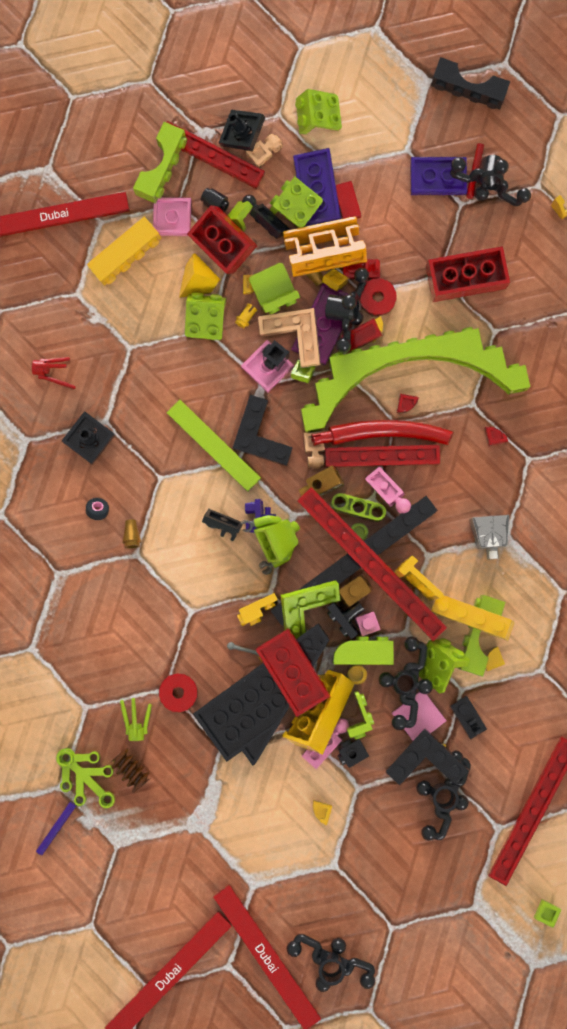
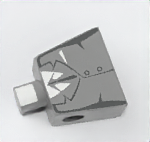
M509 515L471 518L470 525L477 549H486L487 560L499 559L498 548L506 547L508 542Z

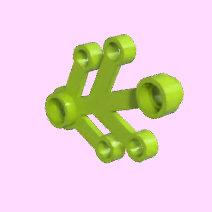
M64 748L57 753L56 761L62 767L60 789L63 792H69L73 788V783L70 781V768L76 773V796L74 797V803L77 806L84 805L87 800L84 795V782L99 797L101 807L110 808L115 803V795L112 792H106L91 777H111L114 773V769L111 768L112 766L82 768L77 763L89 761L92 764L97 763L100 760V754L97 751H93L90 754H75L72 749ZM65 754L69 755V761L63 759ZM92 754L97 755L96 761L91 759ZM105 768L111 769L110 775L105 774ZM65 782L69 783V789L63 787ZM78 796L83 797V803L77 801ZM105 796L111 797L110 803L105 802Z

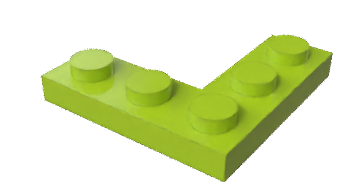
M335 580L282 594L284 630L289 628L296 639L306 632L304 610L340 601L339 583Z

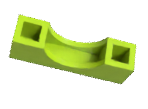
M163 122L156 137L158 146L164 152L162 162L151 171H141L133 187L136 196L155 204L158 198H162L164 193L163 187L166 182H169L172 175L171 169L173 165H177L180 157L178 154L181 149L185 148L187 143L185 131L166 122Z
M480 595V598H476L474 606L502 616L506 602L486 595ZM468 626L470 628L469 634L464 636L462 646H465L463 652L470 659L467 667H460L458 669L483 677L489 658L482 652L479 646L481 630Z

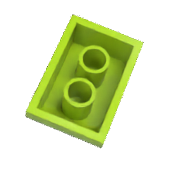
M356 637V640L345 641L335 649L332 664L394 665L393 641H389V637H375V641H370L369 637Z

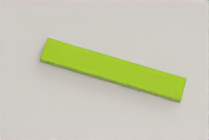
M181 400L167 412L247 492L261 479Z

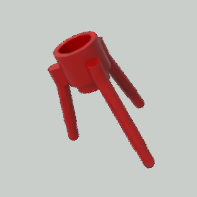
M69 357L33 360L32 374L38 375V379H44L76 389L74 385L46 376V374H49L50 368L67 367L66 364L50 363L69 361Z

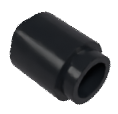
M206 188L201 195L200 200L208 208L210 205L218 206L225 212L229 207L228 197L213 188Z

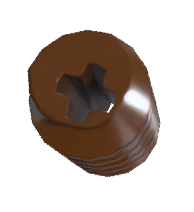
M126 748L112 760L114 763L111 768H119L116 773L117 775L124 773L122 781L129 779L127 787L134 785L132 792L135 793L150 780L147 779L149 772L142 774L144 766L137 768L139 760L132 762L131 760L134 755L130 754L127 756L126 754L129 749Z

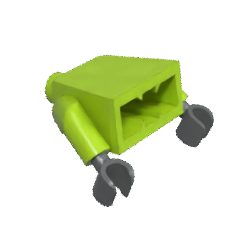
M270 515L256 518L252 522L248 520L241 521L240 524L249 523L248 529H243L244 532H250L252 527H256L254 532L268 561H262L259 564L260 569L268 566L266 570L262 571L263 574H270L273 567L277 568L291 559L294 548L298 544L295 533L300 530L297 522H290L288 519L281 520L279 516Z

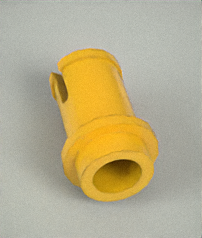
M248 303L240 316L236 317L235 323L239 327L244 329L249 326V321L257 312L255 307H253L250 313L248 312L253 305Z

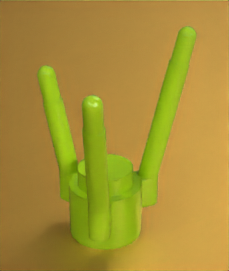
M132 698V724L129 725L124 701L120 700L128 740H144V734H148L147 727L152 705L148 704L142 727L141 723H137L135 698Z

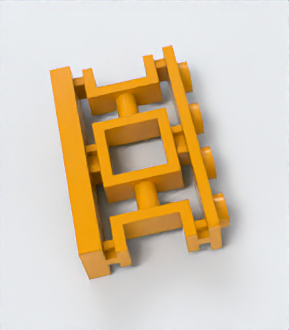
M350 217L284 231L283 237L286 250L295 248L297 254L289 255L293 277L367 262L365 243L363 240L354 242L352 236L359 235L357 218ZM346 235V237L337 239L338 236ZM328 241L333 243V247L318 250L315 244ZM310 243L309 245L300 246V244ZM347 244H349V246H347V247H342V248L339 247V246H342V245H347ZM312 252V254L302 256L303 253Z

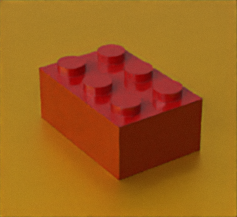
M210 205L187 233L226 274H234L258 246L218 206Z

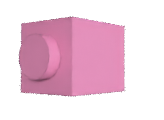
M374 612L355 618L360 636L380 630Z

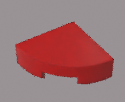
M400 394L397 413H406L413 409L419 397Z
M495 427L484 428L489 446L508 442L507 436Z

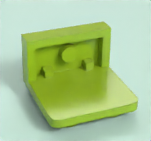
M307 89L296 98L295 106L297 108L299 134L306 135L315 127L336 131L342 128L339 98L336 94Z
M294 176L291 182L287 180L281 187L283 191L281 195L278 196L276 194L269 204L272 205L270 208L272 213L276 214L279 212L298 228H302L322 204L323 199Z
M283 263L273 265L249 277L251 286L264 313H276L280 310V306L285 304L287 307L297 303L296 299L300 298L298 291L294 290Z
M199 292L189 294L186 300L185 336L221 340L223 336L226 298L219 294H212L211 296H203Z
M445 638L434 641L428 640L425 667L419 671V677L430 680L434 690L438 693H444L454 669L467 667L470 659L464 655L463 651L456 649Z
M358 691L353 693L364 721L347 728L348 736L350 738L354 737L355 740L365 737V732L373 730L371 725L374 724L371 713H366L364 706L367 705L364 694H359Z

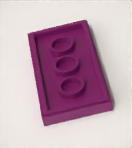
M323 283L311 308L315 309L320 364L326 366L343 330L342 321L326 318V302L331 294L339 296L349 294L341 290L335 291ZM297 336L291 351L299 354Z

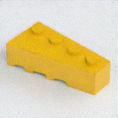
M327 670L321 679L331 696L299 715V717L295 716L291 722L293 723L292 727L288 732L285 730L282 735L283 738L291 743L323 755L355 685L353 681L343 674Z

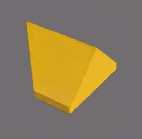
M196 253L192 254L185 266L179 298L188 297L189 294L194 292L202 294L211 293L221 280Z

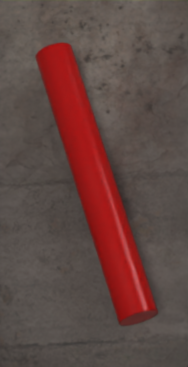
M482 143L477 144L472 171L480 168L484 144ZM469 182L466 198L473 199L477 182Z

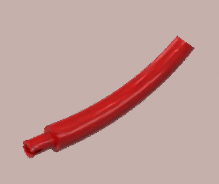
M370 420L331 426L326 432L311 434L313 446L328 442H331L332 445L367 438L404 437L428 440L448 446L454 432L418 422Z

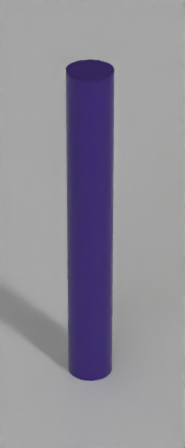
M70 801L36 850L39 855H43L77 806L75 803Z

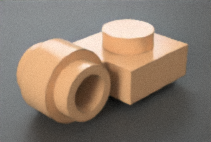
M270 134L265 139V145L260 140L255 144L253 151H246V155L258 168L272 157L270 151L276 153L282 148V141L277 135Z
M321 432L304 433L305 453H312L311 456H308V467H312V469H320V467L324 466L323 455L318 453L325 451L324 444L313 446L311 434Z

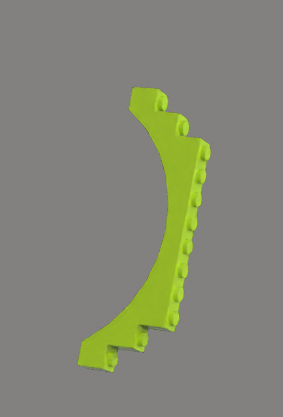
M473 327L464 328L462 332L457 333L447 331L441 336L431 334L421 340L411 338L406 340L405 343L400 344L398 341L391 342L385 347L375 345L369 347V350L364 351L362 349H354L349 354L335 353L332 357H329L332 380L323 378L315 383L318 406H315L314 403L307 404L301 409L305 433L324 431L335 408L351 389L366 377L399 363L418 360L451 362L470 368L489 378L507 394L524 392L530 388L526 365L512 364L507 368L502 347L496 348V345L485 347V350H483L479 328L473 329Z

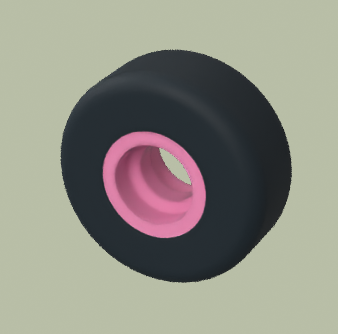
M93 498L87 502L86 514L89 518L102 520L107 517L109 505L104 499Z

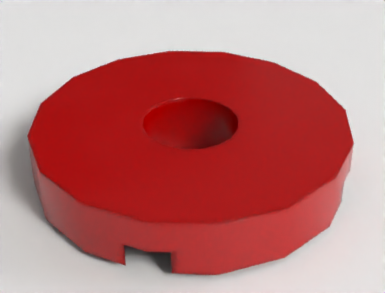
M377 278L367 281L359 300L365 312L373 316L388 314L394 308L397 294L394 286L389 281ZM380 293L383 296V300L376 302L373 299V295Z
M181 673L169 675L163 680L159 688L161 703L172 712L188 710L194 705L198 695V689L194 680ZM176 687L183 689L184 695L182 698H176L173 695V690Z

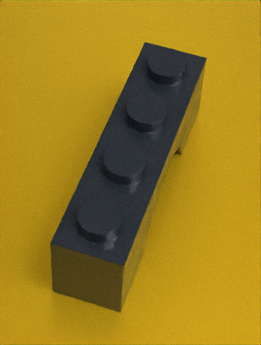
M440 57L431 86L439 91L445 90L456 97L462 96L468 98L471 102L482 103L491 109L500 110L511 81L493 75L486 82L479 84L470 83L461 76L458 63Z

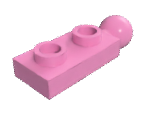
M380 466L365 478L369 485L390 507L396 504V510L401 514L410 511L411 503L409 500L402 498L405 493Z
M339 718L323 755L307 749L302 754V757L317 769L342 741L338 735L347 732V728H349L348 721L344 718Z

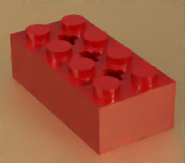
M503 246L428 259L426 264L433 302L504 290L510 284Z

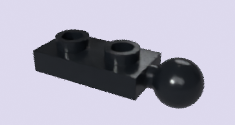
M253 195L243 197L242 203L249 201L253 206L249 214L271 236L277 239L283 235L284 231L289 229L263 203L257 205L256 198Z

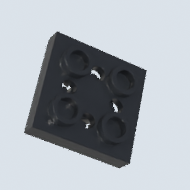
M231 110L218 143L221 147L253 151L265 121V116L261 113Z
M84 411L61 442L93 465L114 438L115 433Z
M359 601L346 611H342L336 602L327 607L329 609L327 614L333 622L336 620L341 625L339 629L346 638L349 636L352 639L358 635L359 631L352 624V620L365 611Z

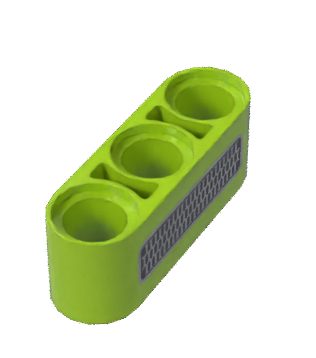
M343 493L334 495L331 501V507L334 511L364 520L380 522L386 515V509L382 504ZM342 498L345 501V506L337 507L334 503L335 500ZM356 503L362 504L363 511L360 513L355 512L353 505ZM372 509H380L382 516L379 518L374 517Z

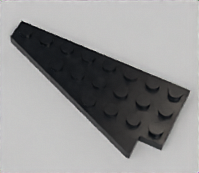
M318 623L296 640L314 667L330 638ZM262 663L194 712L193 715L226 762L242 751L252 766H254L290 706L266 666Z

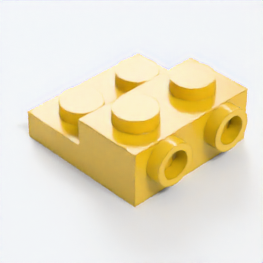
M275 593L239 609L240 614L237 616L241 625L244 626L250 623V626L262 622L261 617H264L261 609L264 608L267 611L276 606L275 602L278 599Z

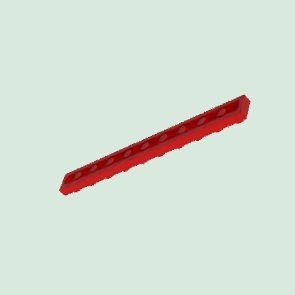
M312 487L297 500L315 521L432 641L447 628Z

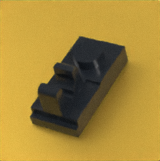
M211 509L207 510L202 519V523H205L208 527L222 529L221 537H224L226 532L231 533V541L235 540L237 533L240 532L243 524H240L241 521Z
M467 696L450 705V708L470 739L487 730Z

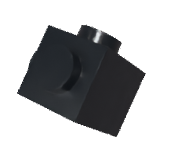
M275 340L262 351L263 361H265L263 364L268 369H275L277 372L290 357V352Z
M348 739L340 744L341 748L338 749L340 754L337 755L342 765L347 764L349 768L369 757L360 739H354L353 741Z

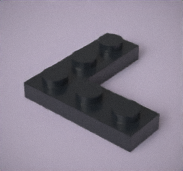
M250 395L233 449L287 466L293 447L257 436L268 400Z
M425 728L386 770V773L398 785H401L426 757L456 785L469 769Z

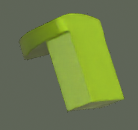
M238 201L227 216L244 232L246 226L243 220L253 206L249 201L244 203Z

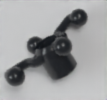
M486 156L482 159L480 168L474 169L470 175L461 173L466 167V162L463 158L457 157L451 162L450 175L452 178L467 183L475 181L481 185L474 192L475 198L479 201H484L488 198L489 190L497 191L501 199L513 206H520L531 198V192L527 188L518 190L516 194L517 199L506 193L509 186L508 182L504 180V174L508 171L509 164L500 156Z
M358 268L354 273L355 280L359 282L355 291L345 296L331 294L326 302V318L342 321L343 338L339 339L336 343V348L341 353H347L351 349L350 323L360 325L364 319L363 314L359 311L358 300L369 278V272L365 268Z
M414 636L408 637L404 642V646L410 652L420 649L418 663L409 662L404 666L403 670H399L393 675L389 672H383L378 678L379 684L382 687L388 688L392 686V689L399 694V700L402 704L411 706L409 720H406L403 715L393 717L392 726L396 730L412 728L416 724L418 703L415 700L416 690L418 689L421 694H429L433 689V684L430 680L422 679L418 681L419 671L425 667L428 648L425 643L420 642ZM403 675H409L413 680L412 687L408 691H402L398 687V679Z
M452 751L451 753L470 771V761L463 757L460 751ZM469 771L456 785L448 778L445 779L444 783H438L433 787L425 780L417 784L418 794L421 796L430 795L431 802L435 806V815L443 819L439 832L432 825L424 826L421 831L423 839L427 841L444 839L452 821L450 811L455 808L462 811L468 807L469 801L467 797L458 795L457 792L459 787L466 783ZM448 789L451 794L450 800L444 804L438 803L436 801L438 792Z
M304 934L296 935L294 940L287 945L286 950L291 957H297L301 954V942L314 948L312 960L318 965L319 977L316 979L315 985L320 992H326L331 986L339 984L344 976H349L355 966L367 971V973L362 974L360 977V984L364 989H371L375 985V968L371 963L358 958L347 960L339 955L346 950V942L342 938H335L331 942L332 952L322 949L320 942ZM328 962L339 964L338 970L334 973H327L323 966Z

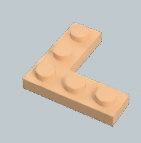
M314 308L258 317L261 337L297 331L301 367L321 365Z

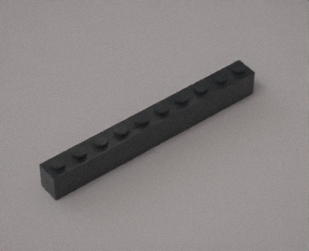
M426 495L412 505L408 513L400 514L364 542L379 555L438 510ZM346 554L299 590L335 580L340 584L361 567ZM280 603L270 611L281 626H283L282 603Z

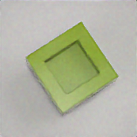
M297 360L291 372V378L309 383L315 371V366L302 368L300 360Z
M542 899L534 918L554 928L561 909Z

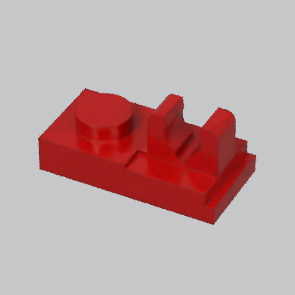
M367 259V262L343 267V275L349 279H355L354 273L358 268H365L369 272L368 279L380 278V260Z

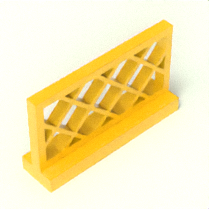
M414 556L404 560L394 571L399 578L404 577L429 601L442 597L443 593L414 567L418 562Z

